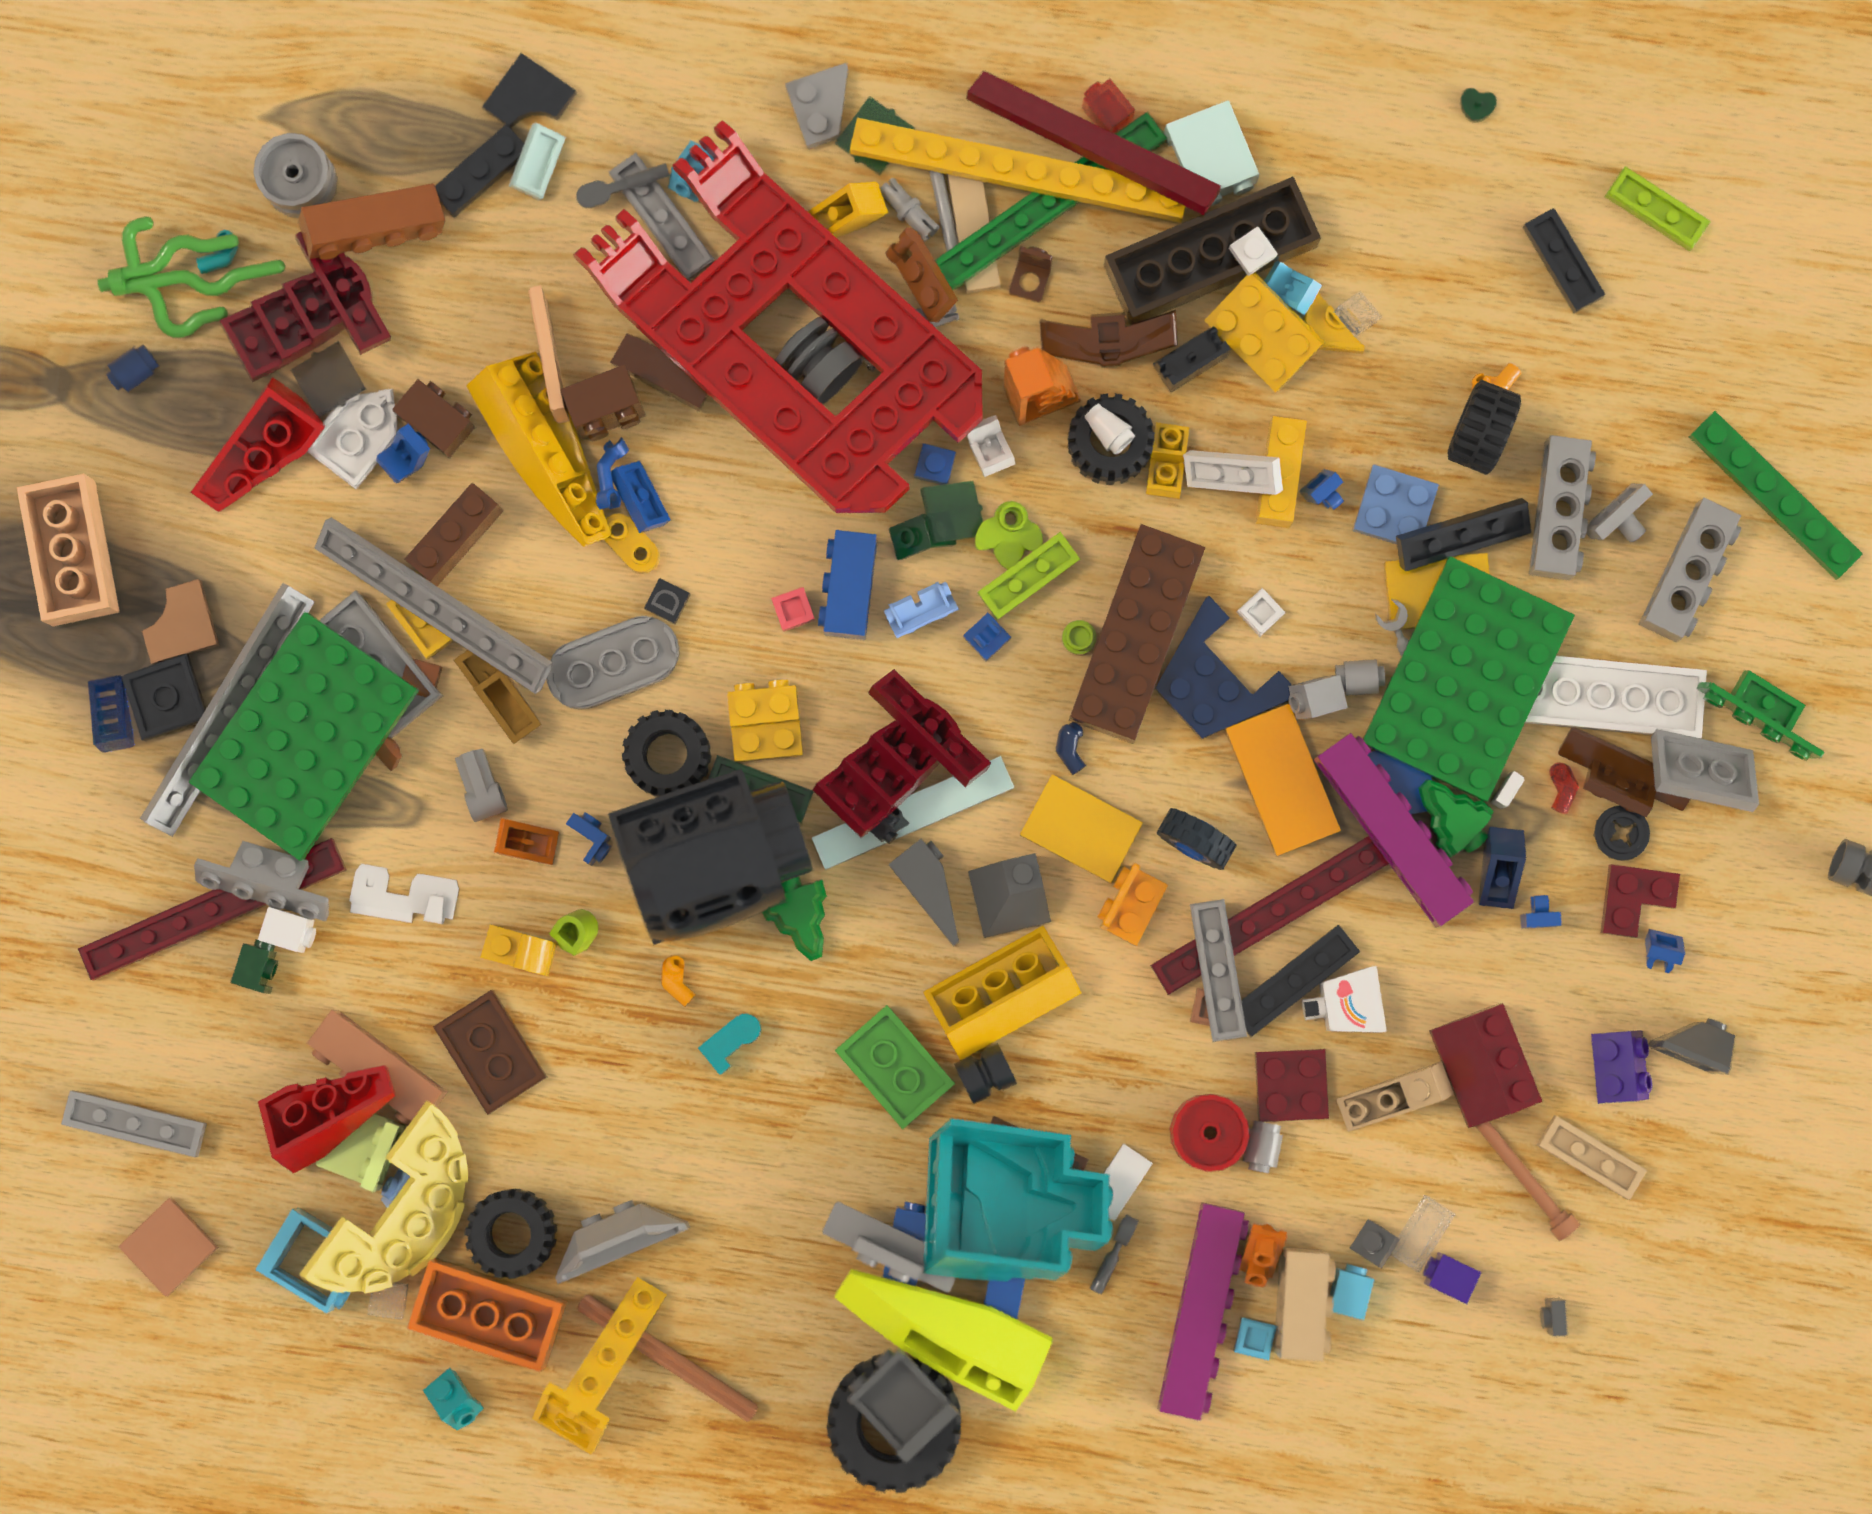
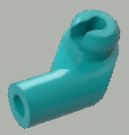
M222 230L216 237L233 234V232ZM239 244L234 248L215 251L212 254L196 258L200 273L205 274L228 267L234 259Z

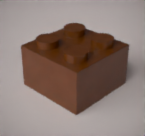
M625 364L560 389L573 424L582 440L588 438L590 441L600 440L609 435V430L619 426L622 429L633 427L641 422L640 418L646 416Z

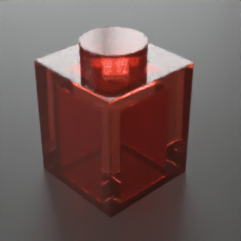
M1108 79L1103 84L1098 81L1085 91L1082 109L1095 125L1115 134L1133 120L1134 107L1111 79Z

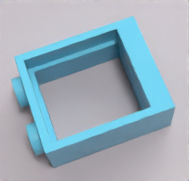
M301 1208L292 1209L255 1270L325 1313L333 1311L335 1307L340 1310L351 1292L344 1291V1293L332 1291L329 1297L280 1268L281 1263L304 1225L325 1238L333 1229Z

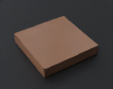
M172 1197L168 1198L118 1246L165 1297H168L219 1248Z

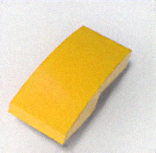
M1155 423L1154 443L1146 488L1147 495L1180 499L1184 471L1183 455L1187 451L1189 427Z

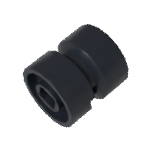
M998 1043L984 1049L979 1060L969 1056L954 1064L973 1105L991 1097V1088L993 1087L1000 1091L1017 1084Z

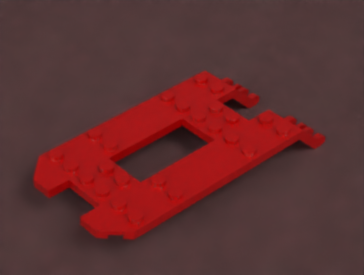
M721 120L714 127V133L728 144V147L723 152L710 137L703 136L699 143L714 160L712 161L700 147L694 145L689 149V153L704 169L697 174L684 158H679L672 167L687 182L712 219L736 240L727 251L690 283L664 258L640 223L628 211L623 209L615 216V219L623 229H626L631 234L625 241L622 240L610 225H605L601 232L616 247L615 250L601 236L595 234L591 238V243L606 258L598 263L584 247L578 249L573 256L589 272L613 306L835 513H885L910 490L909 484L888 465L933 421L957 443L982 421V369L766 175L736 131ZM788 288L818 316L827 320L830 327L835 328L841 337L848 341L881 372L837 416H834L742 331Z

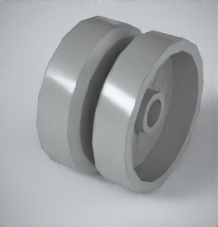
M286 133L273 137L262 146L255 158L253 173L257 187L277 211L288 217L299 218L301 207L331 202L336 193L337 176L334 165L316 141L303 134Z

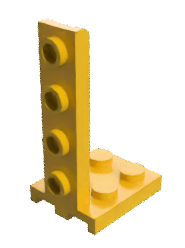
M637 1277L566 1390L564 1391L549 1382L540 1397L532 1419L592 1455L610 1418L598 1412L596 1408L662 1305L667 1294Z

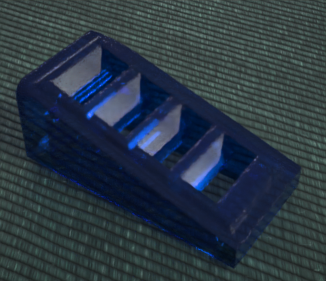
M122 675L88 681L93 745L101 752L134 747L133 729ZM115 690L116 695L100 698L99 693ZM117 705V708L102 711L104 706ZM118 718V722L104 724L105 720Z

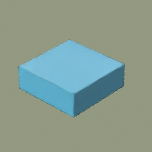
M1241 1317L1234 1352L1269 1360L1276 1325Z

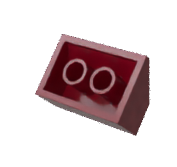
M1503 1003L1489 1006L1429 1030L1468 1128L1513 1114L1543 1102Z

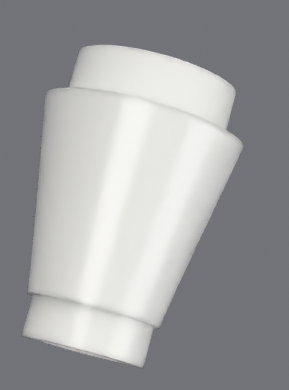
M1099 403L1084 417L1106 451L1111 450L1115 455L1124 450L1135 437L1131 432L1132 427L1106 408H1103Z

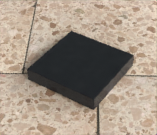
M188 654L121 676L141 740L143 741L197 724L206 710Z

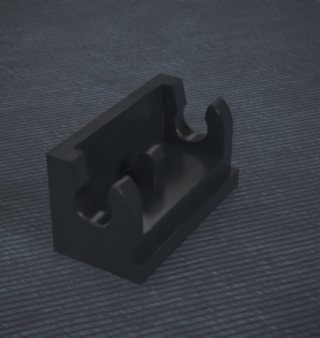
M1214 326L1153 363V367L1170 393L1228 357L1231 349L1226 341H1220L1217 335L1218 331Z

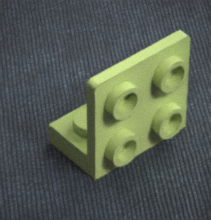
M375 1113L324 1158L316 1161V1165L361 1183V1188L371 1192L380 1191L391 1165V1162L385 1159V1157L404 1132L406 1125Z

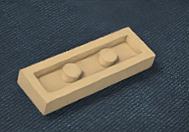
M1555 1115L1537 1144L1540 1148L1627 1200L1631 1199L1647 1172L1643 1167Z

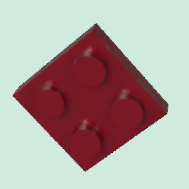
M1325 1049L1255 1052L1258 1121L1329 1119Z

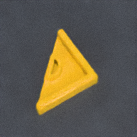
M1317 293L1314 302L1304 315L1303 321L1325 342L1320 350L1363 354L1365 346L1348 329L1347 324L1332 306H1329L1323 297Z

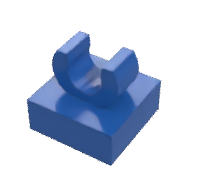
M1323 469L1299 491L1307 502L1318 505L1322 502L1326 508L1331 507L1332 510H1335L1344 502L1343 498L1336 491L1343 483V480L1335 471Z
M986 613L963 635V638L985 661H988L1011 639V636L989 613Z
M1548 895L1530 897L1532 913L1520 915L1521 929L1562 926L1561 912H1549Z
M1652 929L1648 930L1645 938L1647 968L1652 969L1654 961L1658 959L1665 961V973H1670L1673 970L1674 964L1681 965L1684 959L1683 937Z

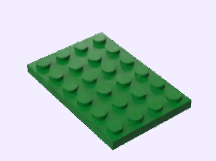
M1449 556L1365 732L1363 740L1368 747L1477 799L1488 802L1575 615Z
M304 612L188 783L293 857L302 861L413 701L419 689L308 612Z

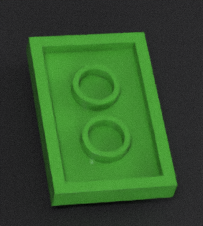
M888 1005L835 1050L902 1129L955 1084Z

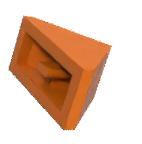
M501 818L494 853L553 865L559 831Z

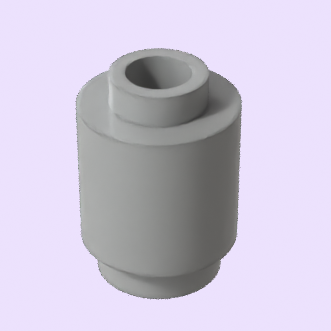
M1377 659L1344 661L1343 665H1335V675H1340L1346 696L1379 694V687L1385 686L1384 666H1378Z
M1260 1121L1253 1122L1252 1129H1249V1141L1243 1157V1161L1249 1163L1248 1170L1269 1174L1270 1167L1277 1168L1283 1135H1280L1281 1126Z

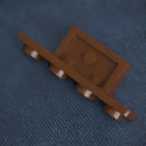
M1576 727L1570 729L1559 748L1558 754L1588 768L1583 789L1599 798H1605L1618 804L1627 811L1647 818L1653 808L1655 799L1680 811H1683L1691 800L1690 798L1655 791L1652 762Z

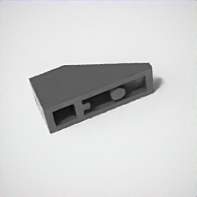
M920 839L889 863V866L954 947L959 943L943 865L939 861L944 856L932 841L925 844Z

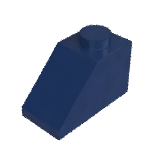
M1489 827L1483 851L1479 905L1508 909L1514 908L1526 861L1524 830Z

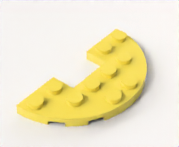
M426 1100L385 1157L389 1162L408 1174L410 1178L376 1225L367 1234L342 1216L299 1274L302 1278L316 1286L339 1293H344V1291H363L364 1293L380 1291L393 1287V1283L402 1280L408 1275H416L428 1265L429 1260L434 1259L446 1246L460 1221L465 1206L463 1197L465 1182H468V1167L466 1155L462 1152L456 1130L445 1115L432 1103Z

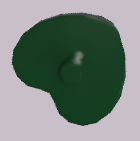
M1474 88L1466 89L1460 98L1462 112L1471 122L1483 121L1493 113L1497 102L1493 93H1480Z

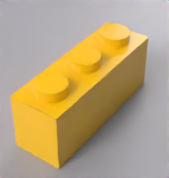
M1273 416L1269 423L1265 456L1279 457L1283 490L1276 495L1259 494L1255 524L1290 528L1294 521L1307 424L1305 420Z

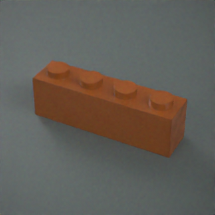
M432 183L301 207L298 223L309 259L320 257V259L327 260L338 256L340 253L349 251L364 253L375 246L386 245L387 247H396L407 240L419 238L421 241H428L434 239L441 234L445 217L435 185Z

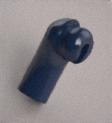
M1076 722L1062 726L1056 743V753L1072 776L1086 767L1076 752L1078 740L1083 736V729Z

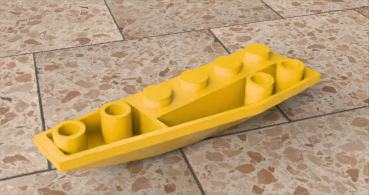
M534 351L486 366L466 387L497 442L518 474L559 524L583 547L611 536L603 509H599L597 506V491L571 416L569 414L570 421L558 424L550 410L542 362L537 352Z

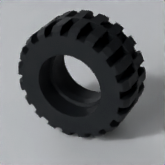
M879 1354L854 1366V1369L840 1381L829 1405L827 1435L830 1438L834 1457L839 1459L841 1468L847 1474L850 1473L857 1478L856 1482L863 1486L867 1484L875 1487V1491L885 1493L886 1490H896V1493H903L913 1487L918 1489L925 1486L926 1482L932 1478L936 1479L943 1472L947 1463L951 1462L961 1435L960 1405L958 1397H956L953 1391V1386L948 1379H945L941 1373L925 1365L915 1357H910L958 1409V1414L907 1463L898 1455H887L877 1451L868 1443L863 1434L861 1426L862 1413L854 1404L851 1405L847 1398L852 1393L848 1387L861 1374L864 1373L869 1377L878 1368L874 1362L882 1355Z

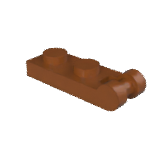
M906 227L899 235V242L897 244L892 243L885 254L892 263L896 264L928 321L939 323L958 301V298L919 233L910 227ZM909 249L912 252L911 257L907 253Z

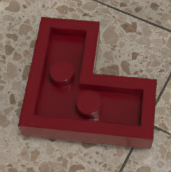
M1609 865L1601 933L1638 938L1641 905L1676 908L1680 874Z

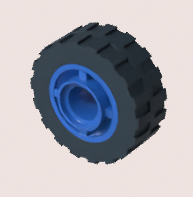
M1175 808L1169 809L1156 832L1161 839L1181 853L1218 870L1225 868L1237 846L1227 835L1210 824Z

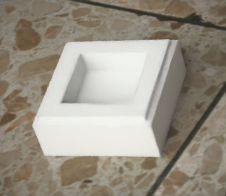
M1261 588L1236 613L1260 637L1286 612Z
M1515 771L1509 773L1490 803L1500 809L1508 807L1524 782V777Z

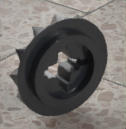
M1619 805L1605 810L1596 820L1593 836L1595 837L1598 849L1607 855L1608 858L1625 861L1637 857L1645 850L1650 838V829L1644 816L1627 811ZM1615 824H1618L1621 828L1633 825L1626 834L1627 842H1624L1622 839L1610 841L1613 837L1612 835L1616 833Z

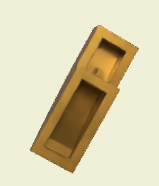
M466 650L453 660L513 744L542 725L509 676L469 650Z

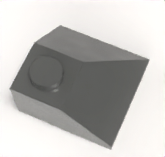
M1036 853L968 871L984 938L1051 922Z
M1707 1018L1706 1023H1691L1650 1040L1648 1045L1653 1050L1708 1073L1728 1074L1731 1068L1735 1035L1726 1032L1727 1025Z

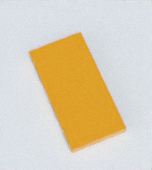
M1290 704L1225 728L1275 856L1282 855L1341 831Z

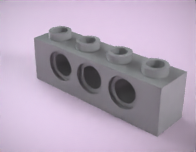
M1551 435L1545 441L1529 575L1570 580L1576 576V572H1581L1584 554L1579 551L1580 538L1584 539L1586 536L1588 519L1583 518L1584 505H1589L1592 493V485L1587 484L1588 471H1593L1596 460V452L1591 451V440ZM1563 467L1570 468L1575 474V482L1568 483L1564 481L1560 476V469ZM1557 501H1565L1570 505V516H1562L1557 512ZM1554 534H1560L1565 537L1567 541L1566 550H1559L1553 546L1552 536Z
M1706 498L1696 503L1638 625L1674 642L1681 640L1684 636L1689 637L1698 621L1693 616L1699 605L1703 607L1712 592V588L1708 586L1713 574L1718 576L1726 563L1727 558L1722 555L1727 545L1732 546L1739 536L1741 527L1737 524L1741 518L1740 514ZM1702 533L1712 536L1714 539L1713 549H1707L1701 544L1700 536ZM1687 564H1694L1698 567L1700 571L1698 580L1688 577L1686 574ZM1673 594L1681 595L1684 598V610H1677L1673 607L1671 603Z

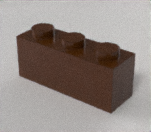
M472 482L404 560L428 581L438 586L504 510Z

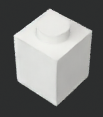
M268 907L258 940L304 953L306 947L310 948L315 939L316 928H313L315 920Z

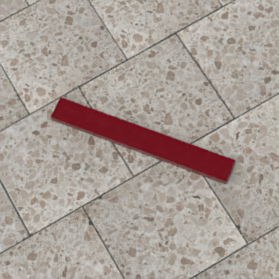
M986 71L980 74L967 91L966 100L1202 215L1207 212L1220 193L1221 185Z
M1368 836L1228 919L1234 956L1377 872L1389 863ZM1195 939L1150 965L1167 995L1201 976Z
M333 838L314 845L304 858L308 860L309 868L299 889L303 890L347 870ZM215 889L80 947L78 951L90 980L94 981L264 907L267 904L253 899H241L233 893Z

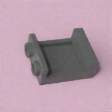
M900 1347L894 1353L889 1348L874 1362L878 1368L869 1377L863 1373L848 1387L852 1393L848 1396L847 1400L851 1405L854 1404L897 1450L896 1454L907 1463L958 1414V1409Z

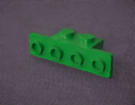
M1750 670L1743 671L1731 694L1712 682H1700L1696 689L1705 694L1703 699L1718 708L1725 706L1733 711L1732 717L1748 726L1754 724L1762 729L1760 734L1766 739L1775 743L1780 741L1790 747L1789 752L1795 757L1807 761L1809 758H1822L1825 752L1792 732L1806 705Z

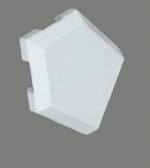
M393 389L344 395L324 420L325 428L307 451L356 490L377 465V455L392 446L398 431L396 414L392 411L395 406Z

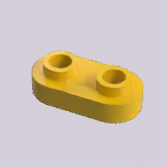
M620 513L608 516L606 521L611 536L604 539L608 546L632 571L645 574L654 570L660 558L655 544L644 532L639 533L636 525L628 516ZM616 525L624 527V532L620 536L612 534V529ZM644 549L647 551V557L641 561L635 558L636 552Z

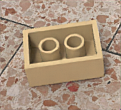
M1283 1247L1279 1260L1274 1352L1281 1359L1324 1362V1353H1330L1331 1332H1327L1325 1328L1326 1317L1331 1318L1333 1313V1296L1328 1294V1282H1334L1335 1261L1331 1260L1330 1254L1323 1250Z

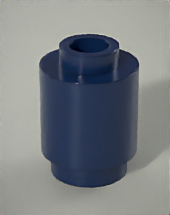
M144 344L138 348L133 346L107 364L110 372L106 376L118 391L124 388L127 392H130L154 375V370L159 367V364Z

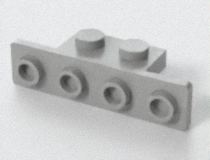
M242 841L230 868L202 859H197L194 864L195 881L208 889L233 893L238 898L263 902L271 908L278 910L286 909L299 913L302 917L311 920L319 919L326 921L329 916L328 898L299 889L309 868L308 860L303 859L299 861L292 855Z
M841 1202L835 1203L822 1232L824 1235L852 1247L854 1251L858 1252L856 1259L865 1264L876 1267L879 1262L890 1267L891 1269L888 1274L908 1283L911 1277L915 1280L920 1279L945 1292L951 1290L956 1278L923 1274L925 1242Z

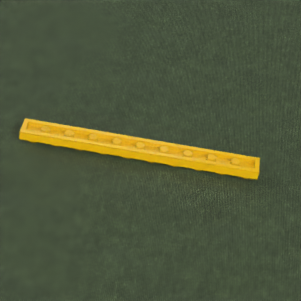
M861 118L856 120L850 146V154L1179 223H1182L1184 205L1112 170Z

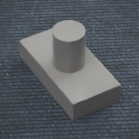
M1630 484L1588 523L1586 534L1590 539L1604 540L1618 528L1630 543L1636 541L1645 533L1646 529L1634 516L1633 512L1650 498L1653 493L1645 484Z

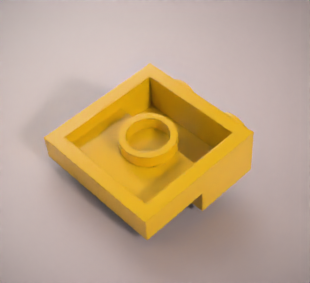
M774 680L768 682L769 688L755 689L754 683H743L734 685V691L727 692L734 762L803 756L796 685L789 686V680Z

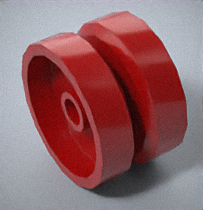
M1215 1094L1195 1095L1184 1101L1173 1114L1169 1128L1171 1144L1178 1157L1189 1166L1206 1172L1222 1171L1235 1164L1246 1151L1249 1141L1248 1121L1241 1108L1230 1099ZM1208 1126H1213V1130L1217 1132L1215 1138L1206 1139L1203 1134L1204 1129Z

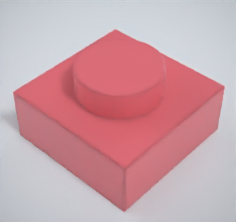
M804 587L771 598L783 632L815 621Z

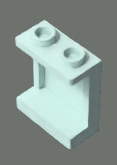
M1229 100L1166 124L1164 134L1167 137L1168 146L1172 145L1180 166L1221 185L1220 193L1211 206L1220 203L1223 200L1222 196L1233 192L1238 196L1254 188L1253 184L1257 183L1259 172Z

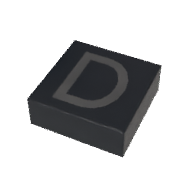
M659 578L644 609L676 625L691 594Z

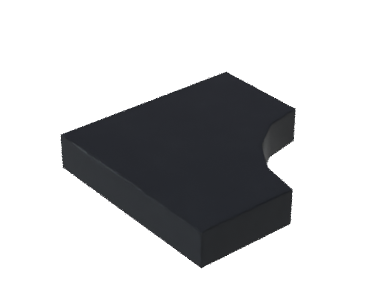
M520 53L482 108L503 124H507L510 128L520 120L532 115H546L558 121L577 95V92L549 71Z

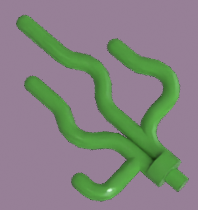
M141 217L130 221L124 227L122 233V244L127 266L109 270L108 277L98 279V287L100 292L112 291L114 296L131 293L144 294L150 300L158 328L170 337L184 338L192 335L206 323L226 318L228 316L227 309L216 307L194 313L183 324L176 325L169 320L165 301L157 288L174 284H187L206 296H218L228 292L238 282L282 273L285 270V263L282 260H274L236 268L226 273L217 282H207L197 274L187 270H174L155 274L167 266L177 250L189 249L197 253H210L234 248L239 244V239L234 234L210 239H200L191 235H178L169 239L161 247L158 255L153 260L141 263L136 235L141 231L150 230L154 225L150 217Z

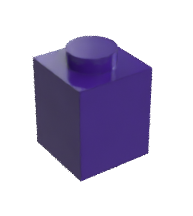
M1438 1252L1436 1258L1432 1256L1429 1258L1422 1275L1426 1277L1425 1285L1467 1304L1482 1272Z

